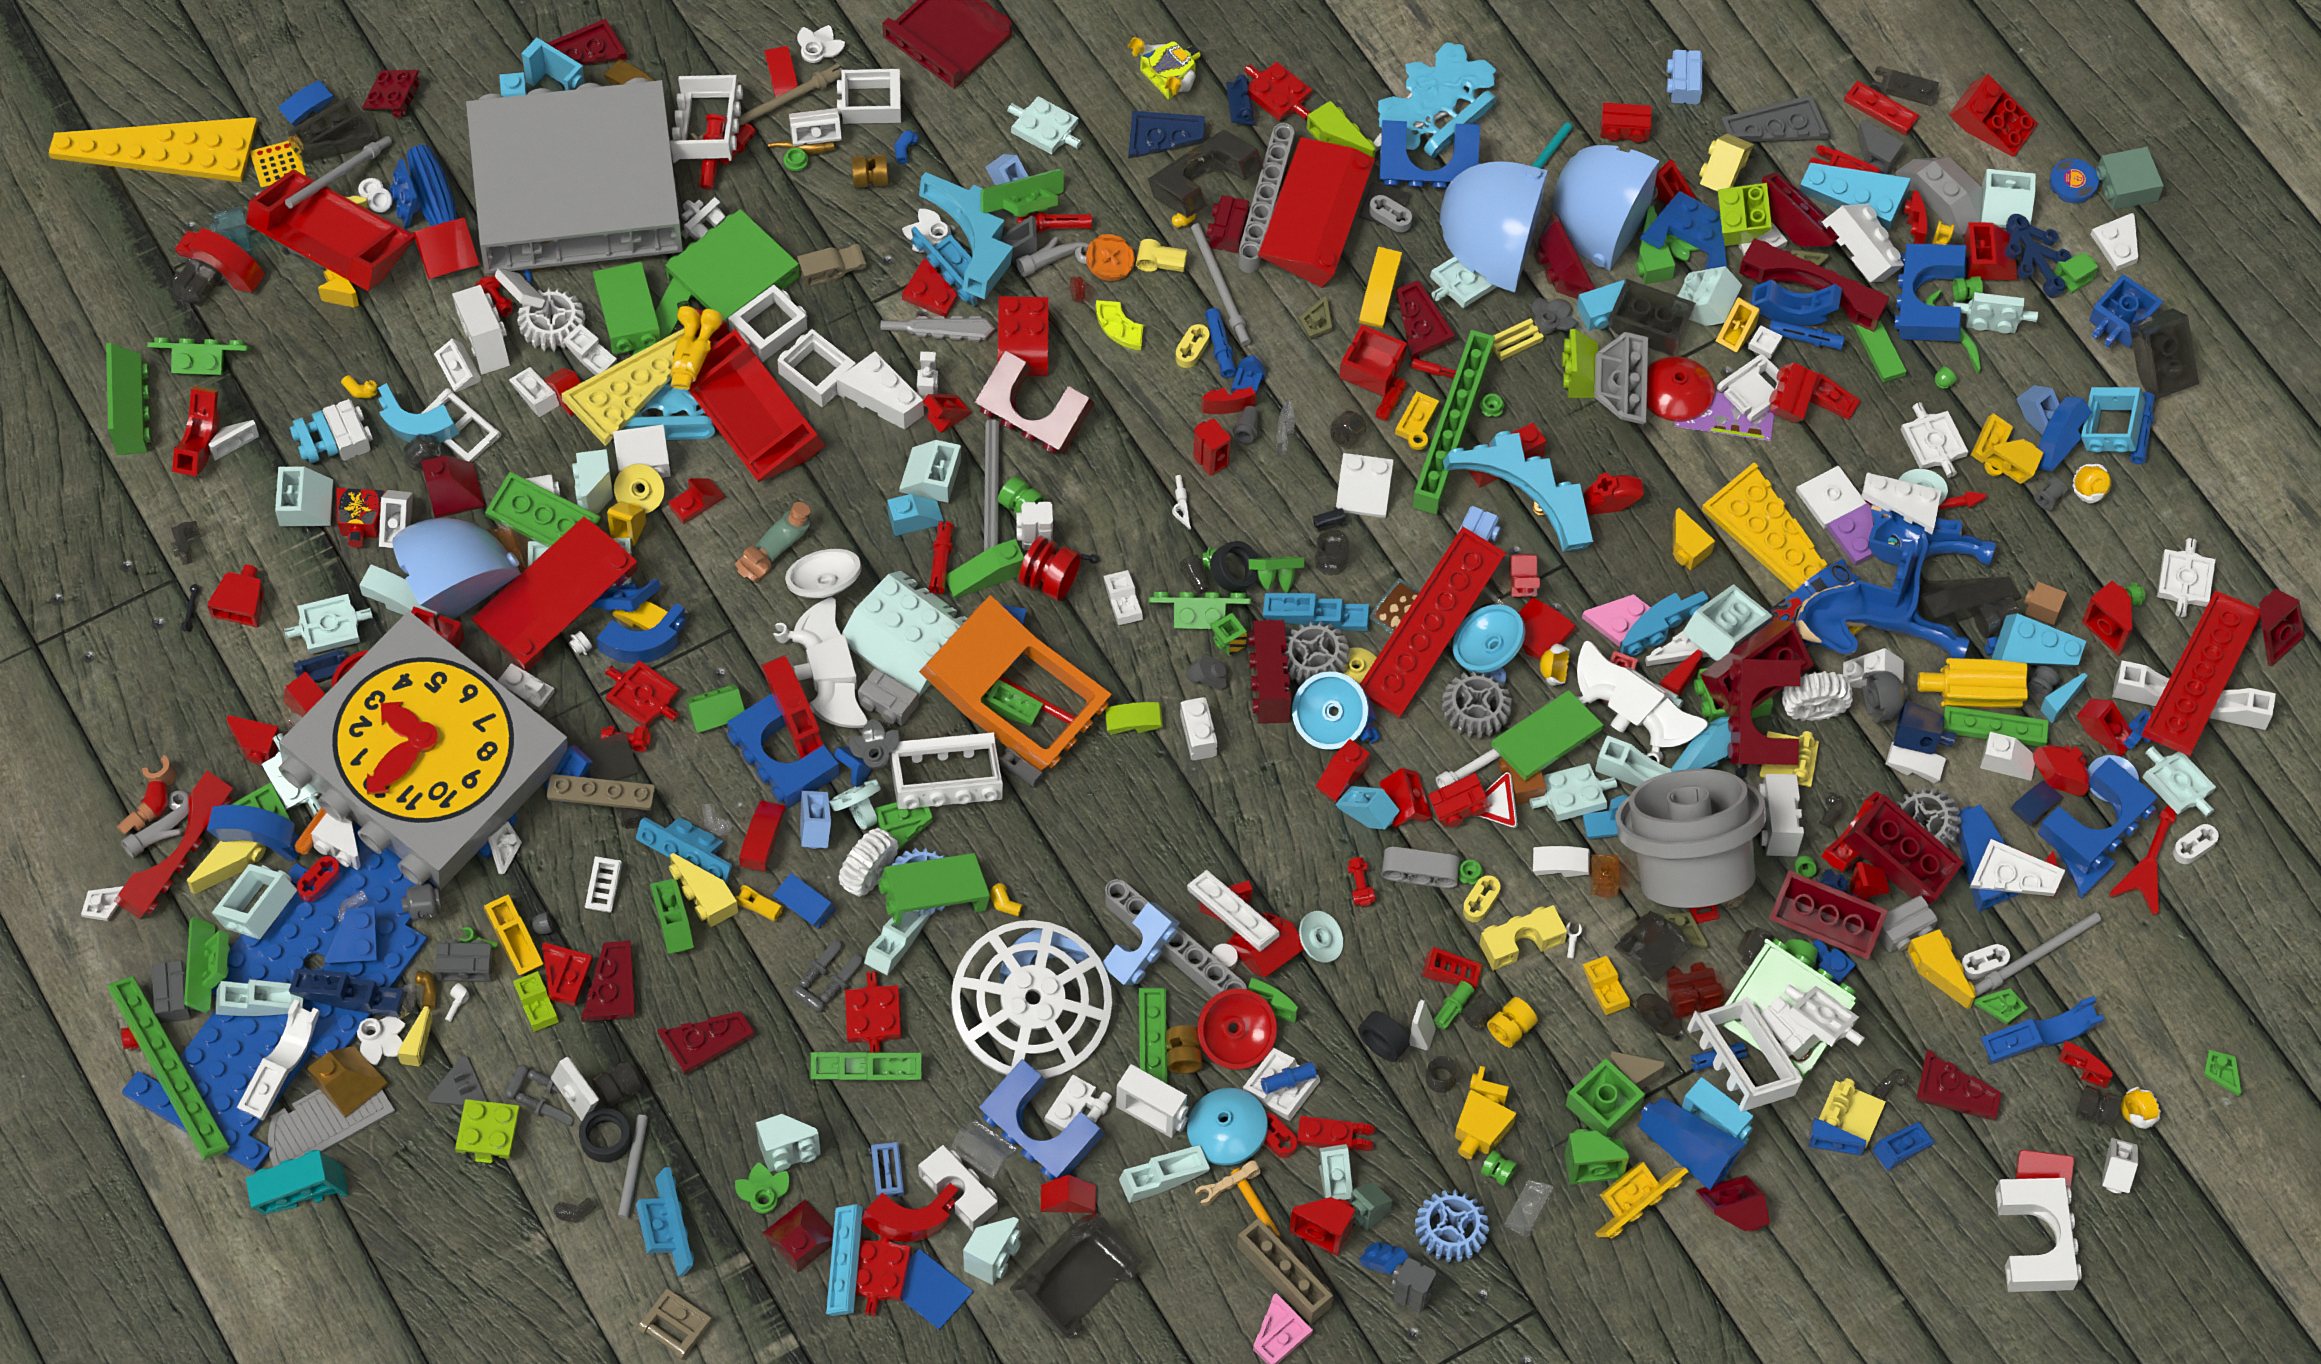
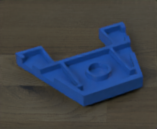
M1680 191L1640 237L1641 240L1660 249L1665 242L1668 232L1708 253L1704 270L1723 266L1727 267L1720 212Z

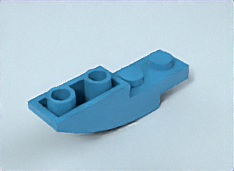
M1704 591L1683 600L1679 598L1677 593L1664 598L1647 610L1633 624L1622 642L1620 653L1627 656H1636L1647 647H1655L1662 644L1667 638L1669 627L1675 628L1684 620L1691 618L1697 609L1708 602L1709 598Z

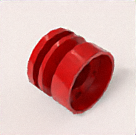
M1040 535L1032 543L1023 559L1018 583L1025 587L1030 585V589L1034 591L1038 590L1043 584L1042 594L1060 602L1067 595L1080 567L1081 554L1066 546L1062 547L1057 553V543L1053 540L1048 542L1046 537Z

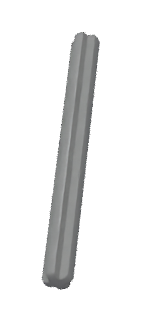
M987 420L985 426L984 551L998 545L999 422L997 420Z

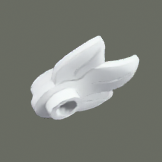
M829 25L814 33L803 27L797 36L798 43L802 47L801 56L809 63H817L824 57H834L842 52L845 46L844 41L834 40L833 31Z
M919 209L918 223L902 228L906 238L911 241L913 238L911 229L916 227L933 247L951 234L949 226L941 222L939 215L928 209ZM937 233L943 234L941 236H935V234ZM913 244V251L924 252L923 249L919 251Z
M385 1017L381 1020L368 1018L360 1023L357 1030L358 1038L362 1042L360 1052L370 1064L377 1065L382 1055L386 1057L398 1056V1051L403 1042L397 1034L403 1030L405 1023L396 1017ZM369 1030L376 1031L373 1035L366 1034Z

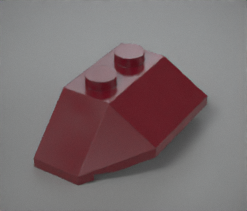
M1777 172L1762 178L1761 182L1767 183L1771 221L1776 227L1781 228L1793 243L1800 247L1831 246L1838 243L1836 240L1839 236L1831 226L1826 228L1822 223L1828 216L1789 181L1782 179L1781 175Z
M1556 212L1551 213L1538 241V248L1535 251L1536 260L1539 265H1543L1546 279L1549 284H1553L1556 292L1578 300L1579 294L1596 288Z

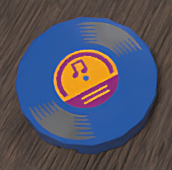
M2065 159L2058 162L2053 167L2049 179L2050 189L2053 193L2055 191L2059 195L2058 198L2069 203H2083L2087 201L2088 198L2096 193L2099 183L2095 169L2087 162L2079 159Z

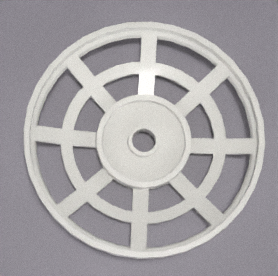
M1028 920L1002 925L989 931L974 943L958 966L952 986L951 1005L956 1029L964 1044L984 1065L1000 1074L1007 1076L1021 1059L1024 1060L1026 1053H1045L1058 1048L1066 1062L1056 1067L1036 1070L1045 1079L1074 1069L1085 1061L1097 1048L1110 1020L1112 995L1107 972L1100 958L1089 944L1077 934L1062 926L1050 922ZM1019 928H1042L1040 943H1020L1007 948L998 936ZM1053 931L1073 940L1085 950L1089 958L1076 964L1065 952L1051 946ZM990 942L998 954L986 965L980 979L963 977L973 956L983 945ZM1021 951H1038L1035 965L1020 967L1012 955ZM1048 953L1061 959L1070 969L1057 976L1054 972L1045 968ZM1003 960L1011 972L1004 984L988 981L993 969ZM1095 966L1100 974L1104 989L1103 1010L1088 1005L1089 993L1083 973ZM1074 978L1077 979L1079 984L1081 1003L1065 999L1063 985ZM961 988L977 990V1008L982 1023L968 1031L961 1012ZM1029 991H1036L1040 995V1002L1035 1005L1029 1004L1025 999V994ZM985 992L1000 995L1002 1010L989 1017L985 1005ZM1062 1010L1078 1014L1075 1022L1065 1034H1062L1055 1022ZM1086 1016L1100 1020L1099 1028L1092 1041L1082 1052L1075 1056L1068 1041L1079 1031ZM1008 1019L1020 1028L1018 1041L1016 1042L1006 1037L996 1026ZM1047 1028L1054 1040L1040 1045H1028L1031 1030ZM989 1032L999 1043L1015 1050L1012 1066L1005 1065L990 1057L978 1046L975 1040Z

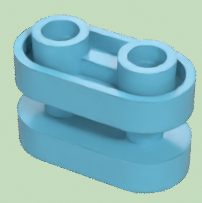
M321 410L311 414L312 422L305 424L301 417L293 420V426L289 427L294 441L299 440L301 443L298 450L302 460H308L310 464L319 461L318 453L326 450L329 457L339 453ZM317 431L321 441L313 443L309 433Z

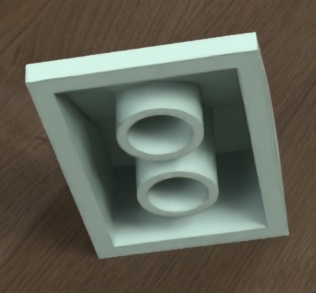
M1733 584L1697 609L1682 633L1691 642L1706 651L1712 659L1718 661L1756 634L1773 615Z

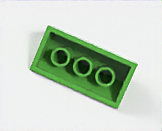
M106 343L108 430L116 455L147 453V443L151 442V431L146 425V421L151 420L150 408L146 406V400H150L149 385H145V379L149 378L148 363L144 364L141 354L113 343Z

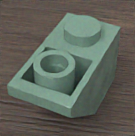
M1374 1182L1355 1188L1351 1192L1350 1204L1356 1209L1354 1224L1358 1227L1362 1226L1368 1232L1391 1211L1392 1199Z

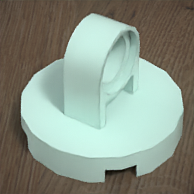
M877 779L864 782L865 787L855 786L835 796L833 800L829 801L833 811L849 807L856 823L861 829L865 830L877 823V816L868 797L881 789Z

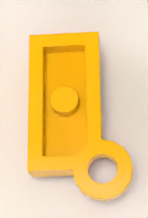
M1416 391L1395 429V435L1407 439L1409 446L1415 450L1424 449L1428 443V436L1424 431L1439 406V400ZM1419 437L1423 441L1421 443H1416L1413 439Z
M1994 413L1988 416L1971 456L1981 463L1985 462V470L1989 475L1998 476L2003 472L1993 469L1992 465L1980 458V456L1992 446L2006 443L2013 426Z

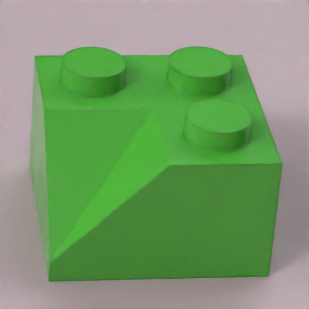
M1605 1058L1569 1091L1566 1106L1593 1131H1598L1603 1136L1610 1137L1642 1107L1645 1093Z
M1579 1129L1569 1133L1564 1155L1570 1185L1618 1180L1625 1174L1629 1156L1621 1138L1605 1137L1598 1131H1589L1587 1129Z

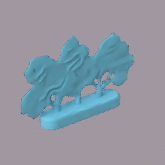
M1445 43L1435 53V67H1429L1423 62L1405 64L1406 73L1409 75V78L1406 80V88L1412 92V96L1409 99L1392 96L1378 101L1380 127L1382 120L1407 121L1406 149L1414 150L1419 146L1421 141L1420 134L1433 133L1434 135L1426 143L1424 151L1431 158L1436 157L1454 141L1455 124H1474L1495 104L1497 97L1493 93L1485 91L1475 99L1474 90L1493 86L1495 79L1493 74L1496 72V69L1486 60L1468 62L1464 46L1460 44ZM1464 86L1469 87L1468 93L1463 89ZM1459 98L1471 102L1459 114L1454 111ZM1440 111H1446L1453 119L1440 129L1434 125V116ZM1427 116L1430 117L1431 122L1426 121ZM1415 122H1424L1429 127L1423 126V129L1414 127L1413 124ZM1416 130L1419 133L1414 135L1411 131Z
M671 379L622 430L664 425L666 440L707 439L713 436L715 425L710 417L700 416L705 413L702 408L696 411V405L699 404L688 390L675 389L670 386ZM650 408H657L663 411V416L642 417L641 413ZM681 410H686L689 416H670L672 413H677Z

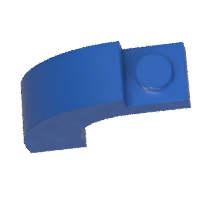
M1769 280L1753 287L1751 304L1760 309V315L1771 320L1774 319L1796 325H1815L1826 322L1827 314L1839 309L1842 289L1834 284L1813 293H1795L1786 290L1775 281Z
M675 603L655 627L645 631H632L611 620L596 638L598 651L614 660L636 664L639 660L647 663L664 657L679 644L677 633L686 624L684 607Z
M222 805L212 807L207 831L222 842L235 840L253 841L268 846L287 861L297 860L298 852H296L294 844L300 835L294 831L295 823L274 812L251 806Z

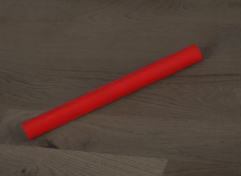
M1003 676L998 678L1043 703L1040 709L1069 724L1075 718L1074 715Z

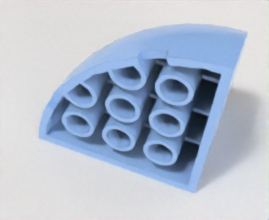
M1612 145L1587 147L1578 151L1575 156L1569 159L1556 183L1552 210L1553 213L1556 212L1577 253L1592 261L1596 266L1611 270L1646 221L1648 207L1651 206L1659 160L1632 149L1629 153L1620 151L1619 146Z
M1487 162L1464 170L1451 181L1445 191L1441 205L1440 225L1443 230V238L1449 250L1470 272H1478L1485 276V281L1512 292L1516 291L1537 228L1548 170L1514 162Z
M451 518L424 520L406 527L395 534V537L392 539L398 564L409 575L405 579L418 603L452 619L457 618L521 574L517 568L519 565L517 558L512 552L508 553L496 537L482 527L463 520Z

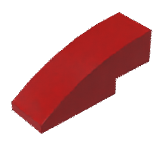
M760 800L740 852V867L766 872L771 853L774 852L786 805Z

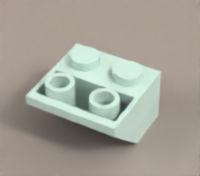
M1987 169L1982 183L1981 222H1991L2000 228H2006V221L2010 215L2021 214L2027 218L2031 225L2036 174Z
M1726 266L1688 273L1679 294L1676 296V301L1671 311L1676 315L1705 326L1725 323L1742 284Z
M934 440L912 447L899 492L915 494L948 503L961 463V445Z
M607 449L576 453L577 463L572 464L578 506L596 515L613 498Z
M278 467L275 512L279 526H331L333 479L306 467Z
M783 1114L756 1122L758 1143L770 1172L784 1171L792 1164L798 1162L807 1163L821 1155L819 1135L816 1128Z
M1012 1217L977 1227L963 1250L964 1271L991 1285H994L997 1278L1002 1279L1008 1268L1007 1260L1010 1255H1016L1021 1245L1019 1240L1021 1235L1019 1219Z

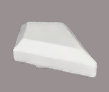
M508 821L504 822L488 837L499 874H505L522 843Z
M124 886L88 891L81 916L108 921L119 906L114 902V899Z

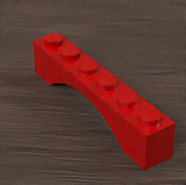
M206 771L187 797L188 821L179 846L158 865L132 874L114 899V902L139 919L144 913L150 915L158 904L155 897L159 892L165 894L173 883V880L170 879L174 871L180 873L188 862L184 858L189 850L195 852L203 841L199 836L204 829L207 830L212 807L228 805L232 800L228 795L233 788L209 771Z

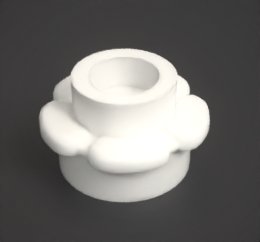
M581 631L575 635L571 634L572 641L569 644L578 655L580 653L587 655V651L592 648L589 640Z

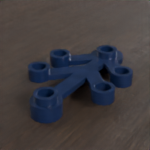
M2021 214L2010 215L2006 221V230L2010 234L2008 246L2004 250L2005 255L2010 259L2018 257L2022 251L2019 245L2021 238L2025 248L2021 265L2017 269L2018 276L2022 279H2028L2034 273V268L2031 265L2032 260H2034L2046 279L2043 285L2044 293L2051 298L2059 297L2065 290V281L2060 276L2054 275L2044 257L2056 263L2058 261L2066 262L2071 259L2070 252L2065 249L2057 252L2035 242L2031 237L2038 238L2044 244L2052 246L2059 239V235L2055 230L2048 229L2045 232L2030 225L2027 218Z

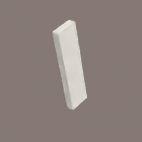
M1208 870L1204 871L1187 885L1190 893L1258 951L1263 950L1279 937V930Z

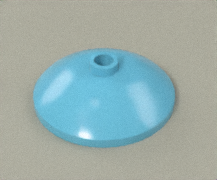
M1490 605L1473 612L1462 622L1455 634L1453 653L1456 660L1463 668L1471 672L1475 671V673H1486L1501 668L1514 658L1523 644L1525 638L1524 621L1517 611L1506 605Z
M1322 672L1307 679L1298 689L1292 706L1293 721L1299 734L1311 745L1329 750L1340 749L1349 739L1355 741L1364 731L1369 718L1368 699L1360 684L1350 676L1339 672ZM1336 706L1339 712L1336 716H1333L1331 709Z
M1222 1088L1208 1093L1195 1104L1187 1122V1134L1192 1147L1200 1145L1206 1160L1216 1165H1234L1249 1159L1263 1145L1268 1131L1267 1115L1260 1101L1249 1092L1238 1088ZM1222 1117H1229L1226 1122H1220Z

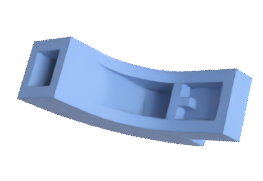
M1042 928L1025 934L1013 945L1027 942L1040 943ZM1053 931L1051 946L1065 952L1076 962H1082L1089 958V955L1077 943ZM1021 951L1012 955L1020 967L1035 965L1038 951ZM1048 953L1047 959L1055 958L1056 956ZM1002 962L1000 969V984H1004L1007 977L1011 974L1004 962Z

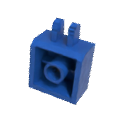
M2122 274L2093 308L2089 321L2097 327L2093 331L2092 337L2098 339L2103 332H2106L2109 336L2105 340V346L2109 348L2118 340L2130 348L2158 317L2163 300Z

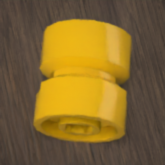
M1517 997L1512 998L1503 1007V1012H1497L1487 1022V1027L1493 1037L1508 1048L1512 1047L1522 1038V1032L1527 1033L1538 1022L1533 1009L1525 1001Z

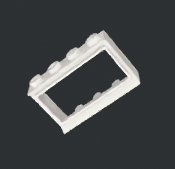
M737 75L679 76L678 80L681 93H677L679 110H675L676 127L672 128L674 141H670L673 164L679 159L729 158V161H731L733 150H737V138L734 135L739 133V121L736 119L737 116H741L739 99H743V87L738 85ZM729 97L728 120L724 139L687 140L692 98Z
M994 732L900 741L898 747L890 753L898 809L938 807L949 804H966L1002 799L1003 782L1001 780ZM988 748L993 777L903 785L899 757L911 756L914 763H919L922 761V755L937 753L939 760H946L948 752L963 751L964 757L970 758L974 756V750Z
M1746 997L1745 1000L1702 1013L1694 1012L1687 1030L1689 1033L1701 1029L1704 1032L1700 1039V1047L1705 1050L1713 1046L1717 1052L1713 1061L1715 1070L1718 1071L1726 1067L1731 1075L1727 1081L1728 1090L1735 1091L1740 1088L1744 1093L1739 1106L1741 1112L1796 1094L1803 1080L1801 1074L1794 1067L1785 1049L1780 1046L1773 1035L1772 1029L1767 1026L1758 1008L1753 1005L1749 997ZM1740 1018L1781 1080L1755 1087L1715 1025Z

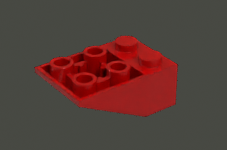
M1989 74L1972 82L1949 113V116L1965 132L2011 157L2016 155L2038 124Z

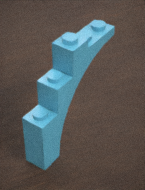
M925 172L921 177L919 196L939 206L960 225L968 238L972 250V261L965 271L962 290L985 300L1011 265L1013 246L1000 241L1004 220L991 215L992 212H981V189L983 188L973 185L970 190H967Z
M1510 431L1499 432L1491 440L1489 446L1488 444L1478 445L1473 448L1474 450L1464 451V448L1453 449L1443 459L1445 470L1467 469L1485 472L1503 478L1524 491L1547 515L1557 533L1562 552L1585 549L1593 542L1581 485H1572L1571 482H1562L1555 485L1550 458L1541 459L1540 456L1526 459L1525 462L1519 433L1511 434Z

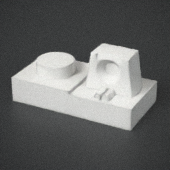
M512 663L497 681L522 702L538 711L542 710L555 693L553 687Z

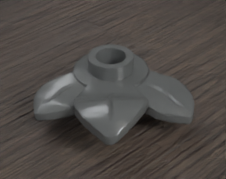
M1541 297L1534 300L1531 310L1535 315L1534 323L1538 327L1539 332L1550 334L1555 329L1567 331L1577 325V321L1568 316L1571 309L1568 301L1554 299L1549 303Z
M871 719L865 724L862 736H851L849 738L850 750L855 757L863 759L868 767L880 769L887 764L889 754L898 747L900 742L899 731L890 730L885 732L884 727L879 721ZM879 752L877 757L872 758L873 754Z

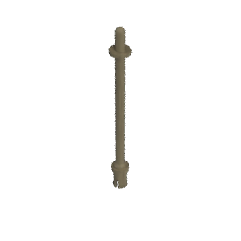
M836 63L822 72H814L811 80L738 116L736 119L739 121V127L815 88L820 90L826 89L828 84L842 78L841 70L843 69H838L840 65ZM724 124L723 135L725 134L726 124ZM691 133L689 138L690 140H703L704 134L697 137L694 133Z

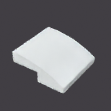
M1273 1048L1243 1086V1090L1255 1096L1262 1105L1290 1121L1320 1083V1078L1317 1075L1314 1079L1295 1084V1087L1292 1089L1286 1087L1266 1095L1261 1086V1078L1280 1073L1286 1067L1292 1069L1299 1066L1295 1058Z

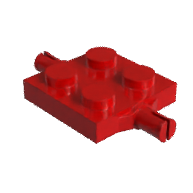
M1277 61L1262 72L1258 71L1251 64L1246 66L1244 72L1254 79L1247 85L1248 93L1246 95L1279 122L1287 115L1295 112L1305 121L1307 120V116L1311 111L1302 106V103L1311 96L1312 89Z
M639 660L630 670L621 673L612 665L609 666V669L607 668L605 675L615 680L616 683L613 689L606 695V701L639 725L648 728L662 714L672 722H676V719L679 718L680 713L669 707L670 703L679 694V688Z
M870 971L866 973L867 987L845 990L848 1043L869 1044L870 1052H880V1043L886 1040L902 1038L899 986H878V973L876 971H872V975Z
M882 1236L877 1241L860 1240L855 1295L868 1299L865 1310L866 1315L876 1316L878 1301L887 1299L902 1301L912 1252L911 1246L894 1244L890 1239Z

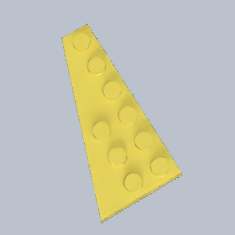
M684 328L562 393V401L606 446L614 438L613 431L622 430L672 379L670 373L676 349L675 344L684 335Z

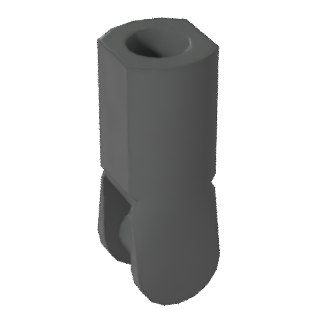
M1009 747L1005 749L1003 757H998V763L1003 769L1015 774L1033 788L1043 779L1044 772L1026 761ZM1013 760L1017 762L1015 766L1011 764Z

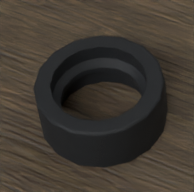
M1232 541L1219 547L1213 553L1210 560V571L1213 579L1226 591L1238 592L1244 590L1258 580L1257 570L1249 569V559H1257L1258 555L1251 546L1241 541ZM1228 553L1235 554L1243 562L1245 567V577L1243 580H1238L1229 573L1226 566V555Z
M1372 1011L1358 1027L1359 1035L1363 1042L1375 1054L1387 1061H1396L1410 1045L1409 1038L1403 1028L1390 1016L1380 1011Z
M599 1108L591 1111L584 1117L579 1127V1139L583 1151L589 1158L597 1162L609 1163L618 1160L626 1154L631 1145L632 1134L628 1119L620 1111L613 1108ZM603 1122L617 1124L621 1130L620 1141L609 1148L594 1146L590 1142L589 1134L591 1129L597 1124Z

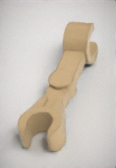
M1250 1161L1242 1167V1170L1231 1176L1224 1177L1222 1181L1198 1187L1195 1194L1199 1196L1204 1192L1209 1193L1208 1198L1200 1201L1201 1205L1208 1206L1221 1192L1231 1189L1235 1184L1246 1178L1252 1179L1258 1176L1261 1171L1256 1161Z

